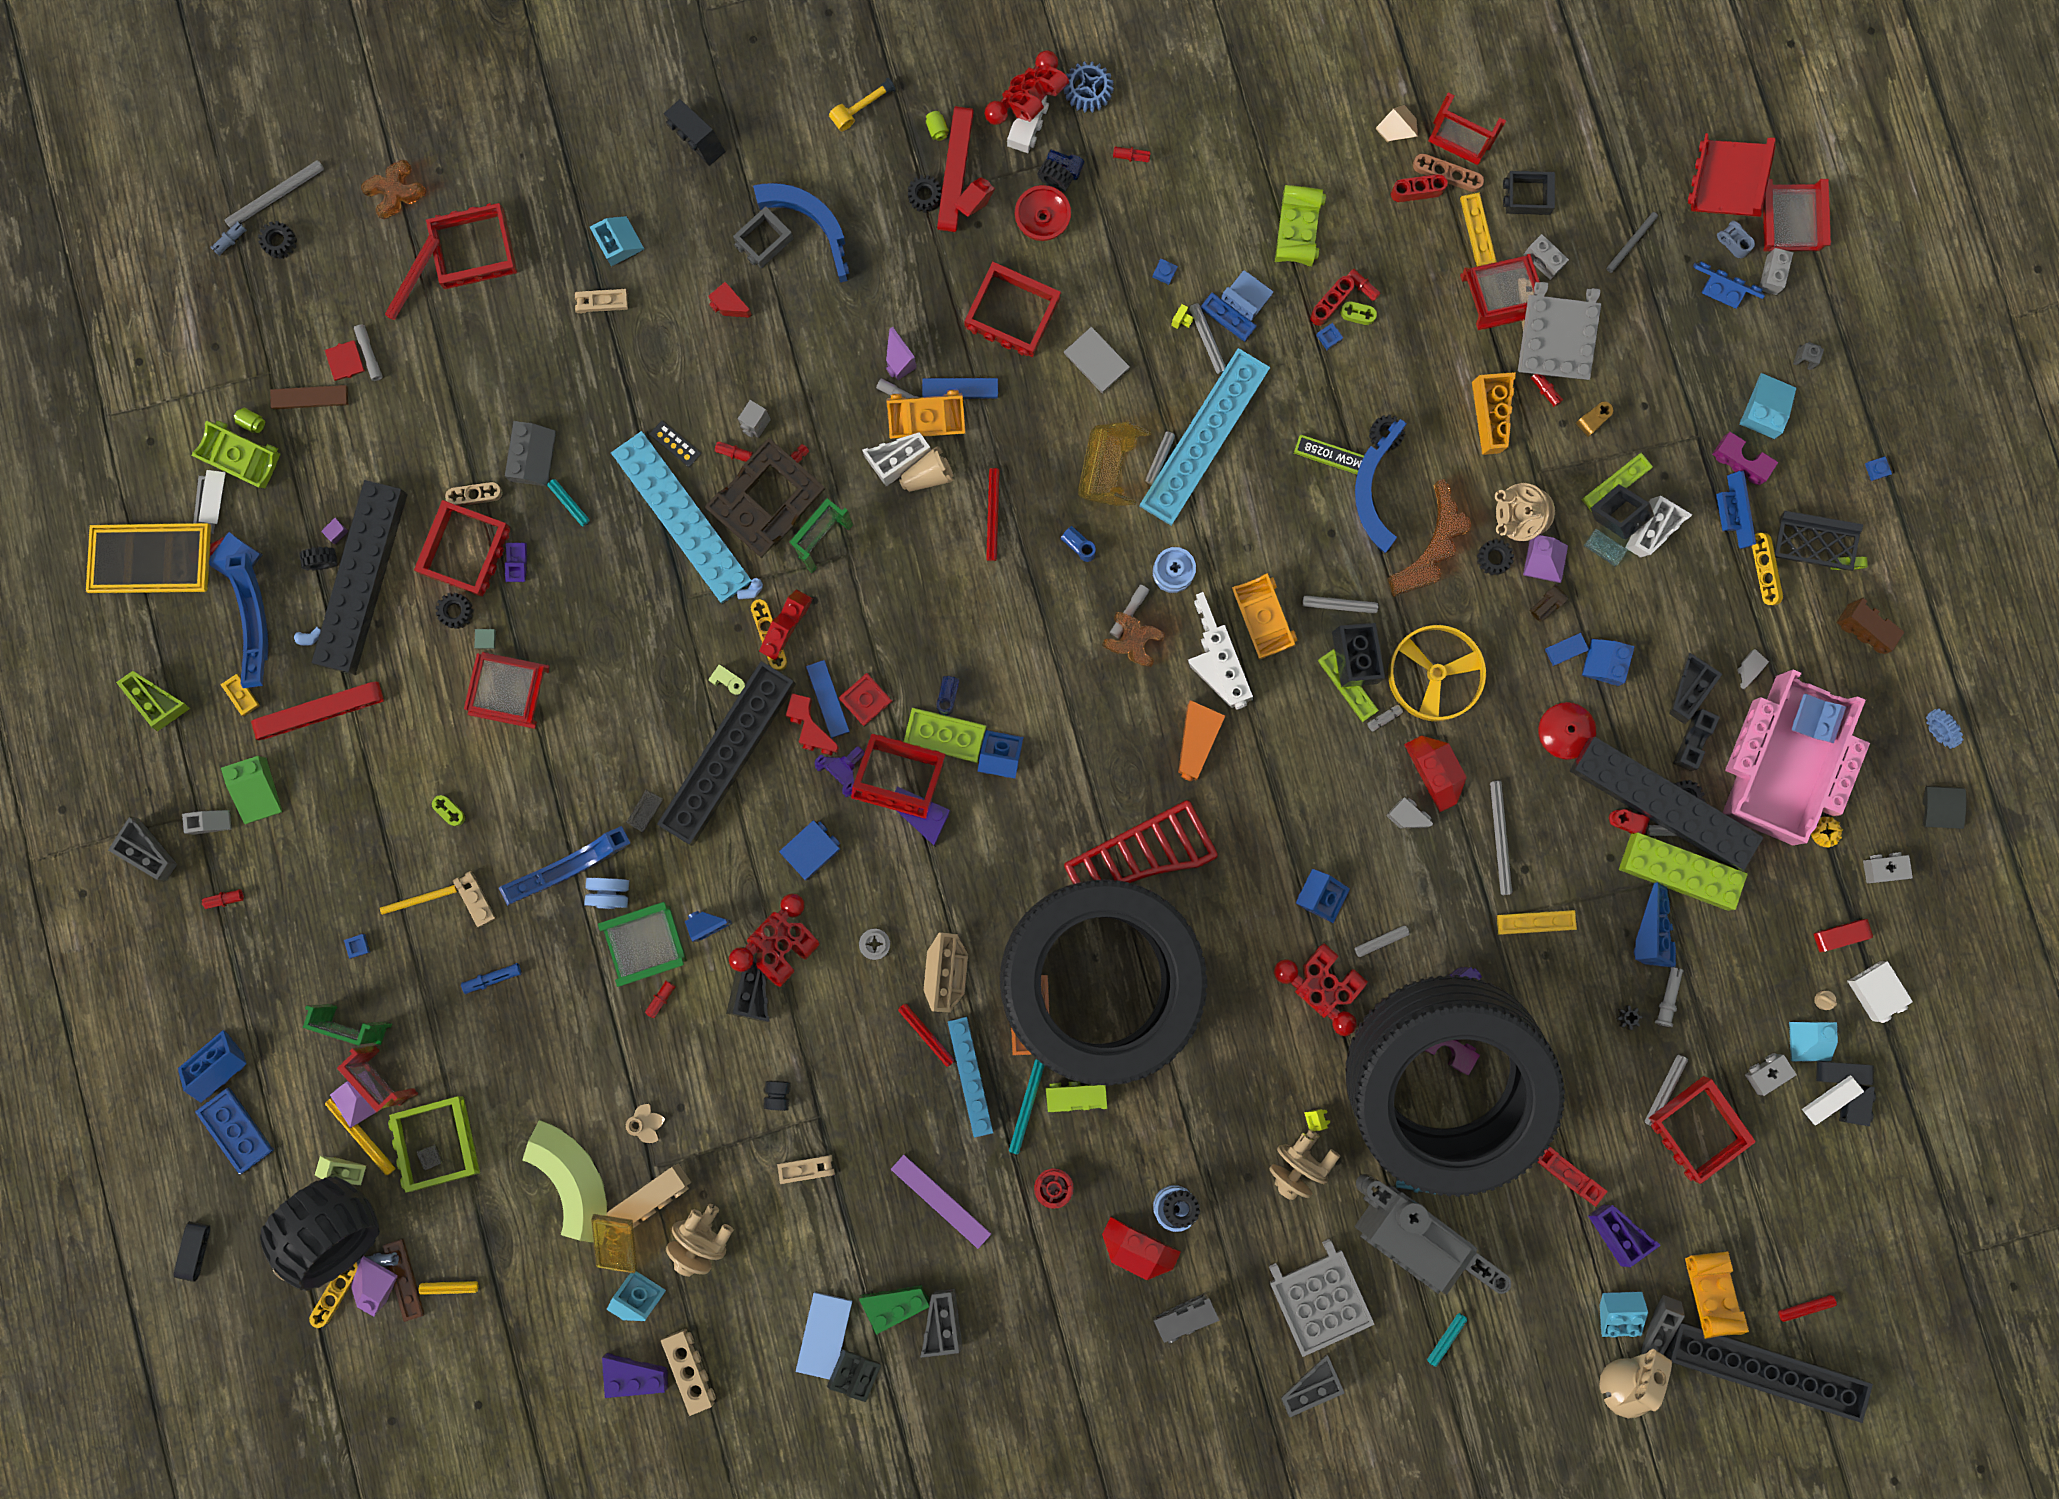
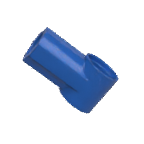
M1072 526L1068 528L1061 536V540L1075 551L1081 560L1085 562L1092 561L1096 554L1095 545ZM1090 548L1092 553L1085 555L1082 553V550Z

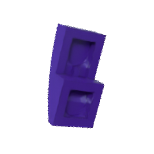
M507 542L506 582H525L527 543Z

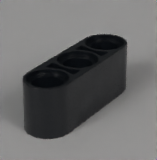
M1817 1061L1816 1081L1840 1083L1851 1075L1858 1084L1874 1085V1065Z
M192 1221L187 1223L174 1269V1278L195 1282L198 1279L210 1235V1225Z

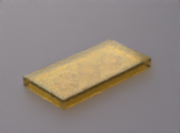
M593 1214L591 1220L597 1268L635 1273L637 1262L633 1220Z

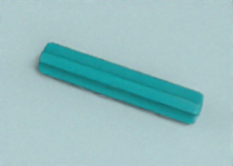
M552 479L547 484L548 487L581 526L588 524L589 518L557 480Z
M1461 1313L1456 1315L1428 1357L1427 1361L1431 1365L1438 1366L1467 1322V1318Z

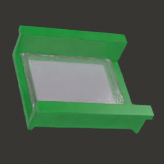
M828 498L789 542L799 555L798 558L805 563L811 573L817 567L809 552L836 521L848 531L853 526L848 510L846 508L841 510Z
M665 902L598 924L599 930L605 933L618 979H615L617 987L683 966L684 962L687 961L671 907L666 906Z
M321 1004L306 1005L305 1007L308 1013L303 1028L358 1046L368 1043L381 1045L386 1029L392 1026V1023L385 1021L363 1023L359 1031L332 1022L337 1009L335 1005Z

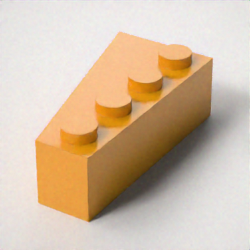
M1516 372L1479 375L1472 381L1482 455L1499 454L1508 448L1511 425L1509 422L1510 414H1512L1511 402L1514 394L1513 381Z

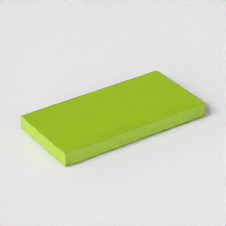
M912 708L904 742L933 751L936 750L946 754V756L978 763L987 726Z

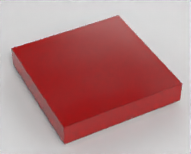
M868 673L862 676L839 697L840 701L864 727L893 702Z

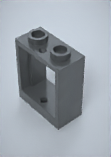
M765 206L733 238L735 240L734 246L741 253L744 251L748 255L747 259L753 266L757 264L760 268H763L793 240V235ZM765 220L780 237L758 256L743 239Z

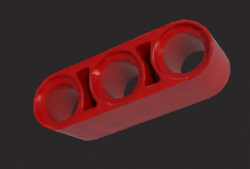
M1441 174L1400 179L1395 183L1391 191V197L1396 202L1436 198L1443 194L1448 181ZM1434 184H1439L1441 188H1436ZM1415 186L1422 187L1423 191L1417 190ZM1401 188L1405 193H1399L1397 189Z
M1341 277L1318 302L1311 314L1313 324L1318 326L1325 324L1348 298L1354 287V281L1351 277ZM1345 284L1349 289L1343 290L1340 285ZM1328 298H1334L1337 303L1331 304ZM1316 312H1322L1325 317H1318Z
M1868 919L1853 921L1813 933L1819 952L1833 950L1873 938Z

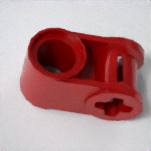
M1625 809L1614 810L1609 815L1611 825L1630 834L1640 833L1644 835L1650 820L1646 816Z

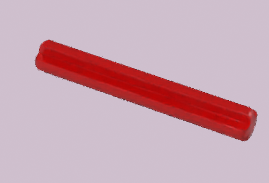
M907 1004L899 1007L898 1011L945 1066H950L955 1060Z

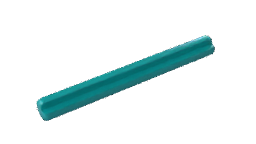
M1037 1059L1034 1062L1009 1148V1152L1013 1154H1019L1045 1066Z

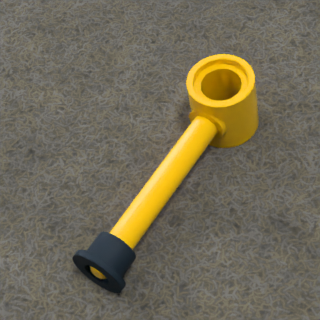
M886 78V81L881 84L880 88L849 109L843 104L833 108L829 113V117L841 132L845 131L855 122L852 115L883 94L896 91L893 82Z

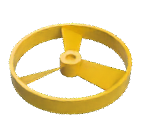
M1431 625L1413 631L1398 644L1389 662L1388 679L1395 699L1407 712L1428 721H1445L1463 714L1476 703L1485 685L1486 667L1478 646L1465 633L1449 626ZM1429 630L1446 631L1464 640L1473 652L1444 666L1441 664L1433 665L1410 637ZM1398 651L1428 670L1427 676L1430 682L1419 712L1411 708L1402 699L1396 688L1393 668ZM1480 670L1479 687L1470 704L1459 713L1439 717L1441 680L1447 675Z

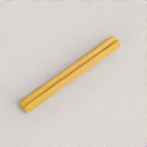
M330 1098L325 1103L327 1108L385 1175H390L395 1170L394 1165L358 1124L352 1128L349 1127L333 1099Z

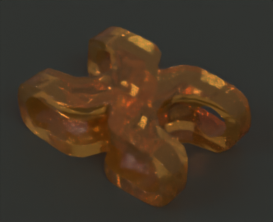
M400 160L390 165L386 169V178L374 175L361 185V190L366 196L372 197L377 194H384L383 201L376 206V214L380 219H387L401 210V201L412 204L426 194V189L421 183L415 182L410 185H403L404 178L411 173V165L407 160Z
M1116 612L1114 620L1123 627V636L1118 641L1104 639L1102 646L1116 654L1128 653L1131 661L1145 667H1152L1154 660L1145 653V643L1149 639L1163 641L1165 633L1153 626L1140 627L1138 619L1125 613Z

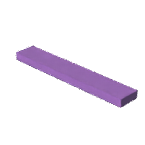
M905 1154L891 1168L899 1178L977 1249L991 1235L981 1223Z

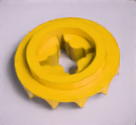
M1821 817L1816 828L1811 833L1814 842L1822 847H1832L1838 844L1842 838L1843 831L1839 825L1840 822L1833 819V817ZM1826 826L1829 830L1834 831L1829 834V837L1827 834H1820V832L1826 830Z

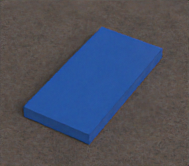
M230 1087L195 1111L239 1175L249 1170L274 1151Z

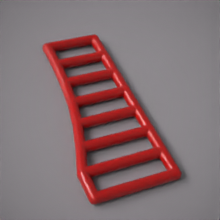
M1185 800L1067 861L1064 867L1073 884L1081 882L1073 867L1084 862L1093 880H1101L1090 859L1101 853L1114 880L1132 883L1156 874L1200 867L1216 859L1218 854L1191 802ZM1185 809L1209 853L1199 859L1175 815ZM1169 818L1191 861L1178 862L1159 825L1161 821ZM1152 827L1171 864L1158 865L1142 831ZM1135 835L1151 866L1150 869L1139 870L1125 840ZM1117 844L1133 873L1124 878L1121 877L1107 850Z

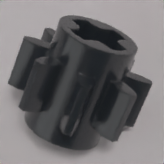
M1626 1005V1010L1618 1009L1620 1014L1616 1019L1620 1020V1027L1627 1025V1029L1632 1030V1025L1640 1026L1638 1021L1642 1016L1638 1015V1008H1634L1631 1011V1007ZM1632 1015V1019L1626 1020V1016Z

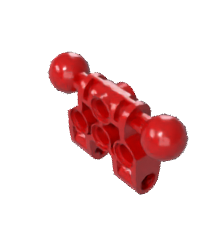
M1049 50L1040 52L1035 60L1036 66L1033 69L1028 68L1025 74L1015 76L1010 82L1009 90H1005L1002 93L1003 99L1001 101H992L986 106V120L993 125L1002 124L1008 116L1007 109L1011 107L1017 118L1028 122L1032 121L1044 109L1041 102L1046 95L1057 96L1069 84L1068 77L1057 69V56Z
M794 893L783 897L780 903L781 910L778 913H771L748 937V944L745 947H738L732 950L729 955V964L732 969L739 972L747 971L753 964V955L757 953V967L775 985L781 987L794 973V969L784 959V954L792 949L801 958L807 959L820 945L818 940L802 923H788L786 921L789 917L794 918L801 915L805 908L802 897ZM764 928L770 931L769 937L765 935ZM791 928L796 931V937L791 935ZM778 942L783 944V951L778 948ZM765 955L770 957V964L765 962Z
M1325 943L1303 965L1305 979L1298 975L1297 965L1293 961L1288 959L1280 960L1274 967V975L1279 982L1283 984L1291 983L1296 988L1294 992L1323 1018L1328 1016L1333 1021V1029L1337 1034L1349 1036L1354 1033L1357 1028V1021L1354 1015L1345 1011L1340 1012L1335 1006L1351 1004L1367 985L1368 981L1352 969L1339 982L1336 976L1328 971L1339 956ZM1311 965L1317 967L1316 975L1310 974L1309 967ZM1325 978H1329L1332 981L1331 988L1324 986ZM1340 991H1344L1347 995L1344 1002L1338 997ZM1314 992L1320 997L1317 1003H1314L1311 999V995Z

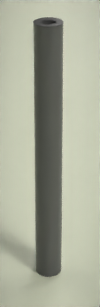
M1652 212L1607 266V271L1612 273L1658 218L1657 213Z

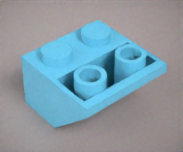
M627 216L606 218L590 226L611 267L644 250Z
M1642 1292L1602 1294L1600 1302L1602 1337H1636L1642 1335L1648 1314Z

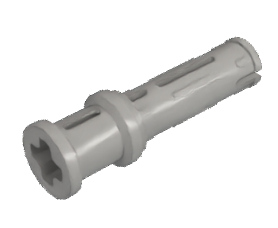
M1671 967L1664 1000L1659 1004L1658 1020H1655V1023L1658 1025L1673 1027L1672 1019L1674 1012L1677 1011L1675 1002L1684 971L1682 969L1678 970V968Z

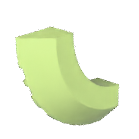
M539 1120L528 1141L523 1161L542 1170L557 1188L562 1201L564 1215L561 1235L579 1241L603 1244L607 1230L608 1217L606 1213L608 1204L600 1173H598L589 1154L583 1150L574 1138L568 1136L563 1130Z

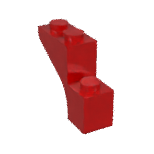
M797 589L789 595L781 613L772 620L759 652L776 661L795 627L807 613L813 598Z
M792 694L786 716L790 718V722L796 724L804 722L799 739L803 749L814 751V748L820 749L822 754L830 756L833 753L838 754V745L811 718L812 699Z

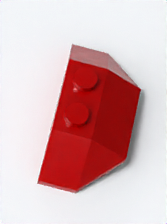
M1420 736L1404 744L1438 811L1442 812L1456 805L1467 777L1450 744L1425 736Z
M1111 1216L1102 1233L1111 1263L1145 1280L1173 1270L1181 1251Z

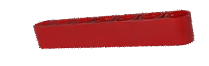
M954 107L937 230L957 231L960 210L954 206V203L962 195L973 121V108Z
M370 682L251 721L256 740H265L384 701L379 682Z

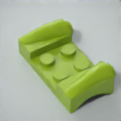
M1285 185L1275 262L1293 261L1312 267L1314 259H1318L1319 248H1316L1315 241L1319 210L1321 205L1324 206L1326 199L1323 189Z
M219 420L216 423L206 421L203 439L191 456L256 487L266 489L281 455L277 452L278 448L269 444L266 447L260 446L231 432L227 428L228 424Z

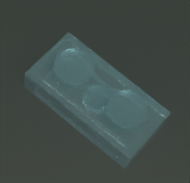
M1597 529L1593 531L1584 544L1586 548L1615 567L1628 551Z

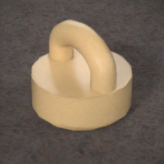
M1820 991L1815 996V1004L1819 1009L1830 1010L1837 1005L1836 997L1830 991Z

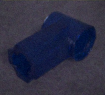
M1052 149L1046 158L1056 161L1057 164L1060 163L1062 167H1066L1067 171H1070L1071 175H1073V180H1078L1085 163L1079 156H1067Z
M943 676L939 697L936 702L937 710L941 715L948 716L954 710V702L959 684V679L955 677ZM942 702H949L951 706L943 710L940 708V704Z

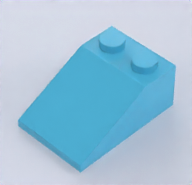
M1761 373L1740 425L1773 439L1777 438L1783 433L1789 419L1796 387Z

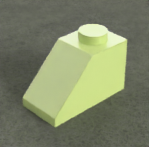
M320 1156L315 1176L320 1179L329 1176L334 1178L336 1176L351 1184L361 1185L366 1166L340 1158Z

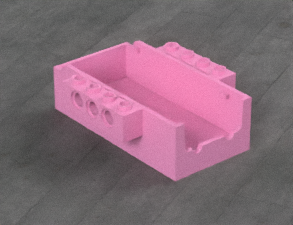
M1796 670L1776 676L1767 700L1761 697L1752 701L1725 770L1737 775L1722 812L1745 826L1790 845L1808 842L1822 812L1832 816L1843 814L1870 745L1869 742L1852 736L1865 699L1858 696L1845 699L1840 696H1834L1830 692L1814 685L1803 683L1797 679L1801 673ZM1804 694L1846 706L1834 743L1814 739L1792 730L1793 722Z

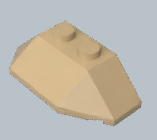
M938 933L927 951L924 993L931 1011L951 1012L965 994L968 954L959 940L958 934Z

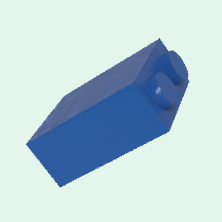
M813 820L779 851L806 881L841 850L838 847L841 843L833 835L829 837L825 833L828 829L820 821L816 823Z

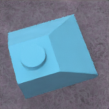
M1789 1022L1791 1061L1832 1060L1838 1043L1837 1022Z
M633 1269L613 1296L607 1310L622 1320L645 1321L666 1290Z

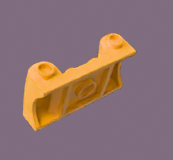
M948 390L944 396L906 398L902 397V394H891V398H887L890 439L902 438L919 432L922 436L965 433L963 394L959 393L958 390Z
M1268 573L1250 582L1232 587L1260 660L1296 646L1294 642L1298 641L1294 630H1289L1274 591L1277 588L1273 577L1269 578Z
M1729 1253L1699 1254L1685 1258L1705 1339L1724 1335H1742L1749 1332L1744 1311L1740 1312L1731 1279L1730 1273L1733 1272Z

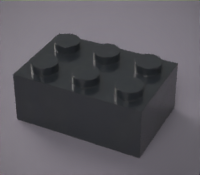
M1376 623L1342 625L1332 632L1341 687L1375 685L1385 679Z

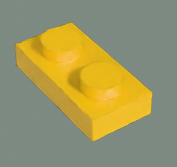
M235 674L222 683L221 686L241 716H246L258 708L260 704L249 688L241 686V676Z

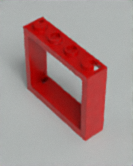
M489 203L484 207H471L466 211H453L448 215H435V218L426 219L429 235L439 240L433 256L439 284L444 290L518 273L505 212L500 203L493 205ZM498 217L508 261L447 274L438 230Z
M992 262L964 321L967 330L972 331L973 334L979 333L984 335V338L988 341L994 342L995 340L1001 343V346L1006 349L1013 348L1022 356L1033 357L1060 301L1061 292ZM993 276L1050 301L1031 344L974 320V316Z
M442 500L414 571L483 597L486 590L489 589L491 575L493 576L496 572L497 560L503 555V545L505 540L507 541L510 537L511 527L499 520ZM453 511L498 527L475 586L429 570Z
M871 734L852 787L851 798L926 819L946 754L900 740L886 738L882 735ZM873 749L935 766L925 800L861 783Z
M1705 1076L1701 1077L1649 1117L1652 1122V1129L1662 1136L1664 1146L1668 1150L1671 1149L1674 1153L1673 1159L1686 1170L1684 1171L1685 1176L1690 1181L1693 1180L1699 1184L1703 1183L1756 1142L1713 1080ZM1705 1090L1738 1139L1695 1170L1666 1130L1662 1121Z

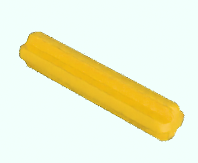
M477 1281L421 1283L419 1285V1294L478 1292L479 1285Z

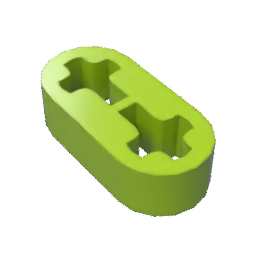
M1346 302L1340 311L1343 319L1363 325L1372 324L1377 316V312L1373 307L1355 302ZM1348 307L1352 308L1351 315L1347 314L1346 310L1348 309ZM1370 312V316L1372 317H1370L1369 319H1365L1366 316L1362 314Z
M1849 557L1838 558L1841 564L1849 565ZM1856 557L1854 569L1868 567L1867 557ZM1831 568V570H1842L1837 568Z
M440 795L433 799L432 808L448 824L460 826L464 823L465 814L448 797ZM439 800L445 801L444 805L448 808L447 810L441 807L438 808L440 805L438 803ZM450 812L454 814L459 813L458 822L452 821L453 816L449 814Z

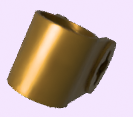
M1608 402L1599 403L1580 418L1576 425L1589 437L1613 414L1612 405Z

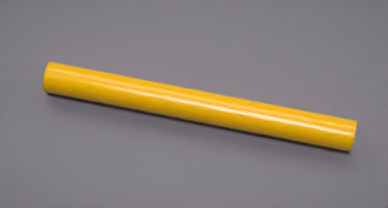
M453 885L380 907V912L383 915L457 892V888Z

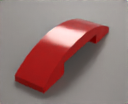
M1551 1147L1548 1150L1545 1149V1154L1538 1158L1539 1161L1537 1163L1596 1207L1608 1191L1583 1174Z

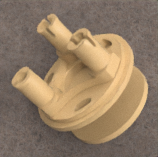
M1520 483L1509 487L1507 490H1499V492L1495 493V499L1498 501L1496 508L1498 522L1496 532L1498 534L1506 535L1517 541H1528L1547 531L1553 523L1555 517L1553 500L1545 491L1537 486Z
M1311 1129L1308 1130L1307 1134L1302 1133L1294 1146L1283 1144L1277 1148L1279 1154L1294 1167L1292 1172L1276 1164H1272L1269 1168L1276 1178L1275 1185L1278 1186L1279 1193L1290 1200L1295 1199L1298 1195L1305 1198H1310L1313 1195L1311 1189L1300 1179L1302 1174L1313 1181L1326 1184L1329 1172L1340 1157L1337 1152L1331 1149L1321 1163L1318 1162L1310 1154V1149L1320 1136Z
M708 1204L703 1215L700 1211L692 1209L687 1220L678 1221L672 1227V1233L677 1241L669 1242L666 1252L674 1262V1270L683 1276L690 1277L694 1273H709L712 1267L709 1259L719 1260L726 1254V1242L734 1229L724 1224L718 1234L711 1230V1223L719 1212L717 1206L712 1208L713 1204Z

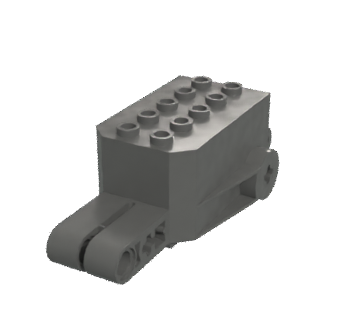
M1362 1174L1357 1178L1356 1187L1365 1195L1363 1199L1370 1204L1354 1226L1362 1232L1360 1237L1437 1294L1441 1291L1447 1295L1464 1270L1499 1294H1504L1510 1290L1511 1280L1505 1273L1476 1253L1477 1248L1429 1213L1421 1204L1392 1185L1386 1186L1369 1174ZM1372 1187H1375L1378 1190L1376 1192H1373L1371 1189Z

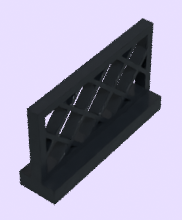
M1784 511L1781 514L1775 558L1853 571L1863 524ZM1784 526L1793 527L1796 533L1788 538L1784 533ZM1806 529L1812 530L1816 537L1807 541L1802 532ZM1825 533H1831L1836 540L1827 545L1821 536ZM1799 535L1805 544L1796 549L1790 540ZM1845 536L1854 538L1853 545L1849 548H1846L1841 541ZM1818 538L1824 548L1815 552L1809 543ZM1786 542L1793 550L1789 554L1779 553L1781 545ZM1838 542L1844 551L1835 556L1829 547ZM1805 546L1813 554L1808 558L1802 557L1798 552ZM1826 549L1832 559L1822 561L1817 554ZM1846 553L1850 558L1849 565L1841 564L1838 557Z

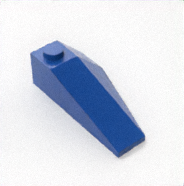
M1654 883L1636 938L1634 955L1635 960L1646 965L1676 967L1675 942H1671L1670 931L1673 930V926L1670 924L1667 916L1670 913L1667 887L1660 883Z

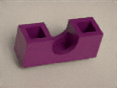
M1731 432L1723 436L1712 455L1716 457L1718 462L1732 467L1734 472L1744 471L1745 476L1748 477L1751 483L1761 485L1766 482L1778 462L1763 452L1757 455L1753 461L1745 459L1742 455V448L1746 441Z
M1459 1040L1446 1041L1425 1050L1427 1053L1435 1055L1441 1046L1446 1045L1450 1048L1452 1054L1448 1065L1465 1075L1470 1074L1480 1056L1475 1052L1476 1048L1467 1043L1464 1046L1458 1042Z

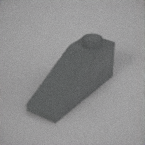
M1665 1295L1662 1296L1654 1310L1641 1354H1645L1651 1349H1655L1662 1355L1664 1354L1685 1317L1681 1301Z

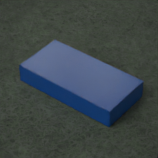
M1581 633L1545 649L1553 666L1589 650Z

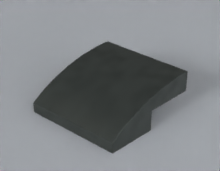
M1925 786L1923 798L1925 812L1922 825L1925 827L1964 829L1966 789L1961 787Z
M842 1349L827 1387L830 1390L846 1394L850 1398L866 1402L881 1364Z

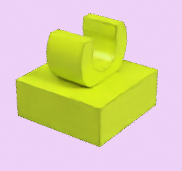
M1181 304L1172 320L1171 326L1178 329L1182 323L1184 326L1190 327L1193 317L1187 314V306Z
M1318 1109L1305 1112L1309 1129L1320 1131L1328 1128L1327 1125L1330 1123V1120H1325L1324 1117L1327 1110Z

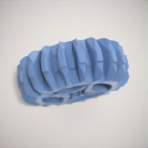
M1084 61L1082 67L1077 63L1076 69L1071 68L1070 74H1066L1069 79V84L1064 88V93L1067 94L1066 100H1071V107L1077 104V111L1082 107L1084 113L1087 109H1090L1093 113L1094 107L1100 110L1101 105L1106 106L1107 100L1111 99L1113 80H1110V73L1106 74V67L1100 69V63L1094 66L1093 61L1090 65H1087ZM1080 78L1081 84L1078 85V88L1074 89L1075 82ZM1103 85V91L1097 96L1096 90L1099 89V86Z

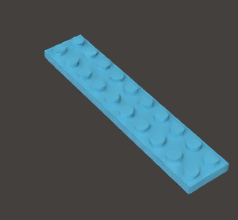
M1237 349L1139 506L1172 526L1270 369L1269 366L1241 349Z
M642 431L611 452L721 604L734 596L737 590H742L752 583L747 573Z

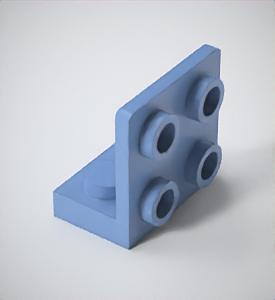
M1242 271L1232 286L1226 288L1221 299L1252 321L1271 297L1273 291L1246 271Z
M1804 694L1800 701L1792 730L1814 739L1834 743L1846 706Z

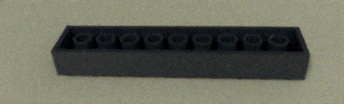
M364 480L311 663L320 667L356 675L408 495L402 489Z
M762 661L759 663L657 825L687 844L694 846L795 687L796 683L766 663Z
M1596 737L1587 740L1570 769L1571 773L1643 816L1650 818L1653 822L1725 865L1739 871L1745 870L1763 839L1761 835Z
M1681 1322L1664 1352V1356L1670 1359L1672 1363L1863 1423L1873 1386L1872 1383L1725 1335L1705 1339L1702 1328Z

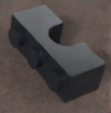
M1704 709L1694 713L1673 764L1689 771L1699 768L1705 754L1703 746L1707 738L1713 734L1720 716Z

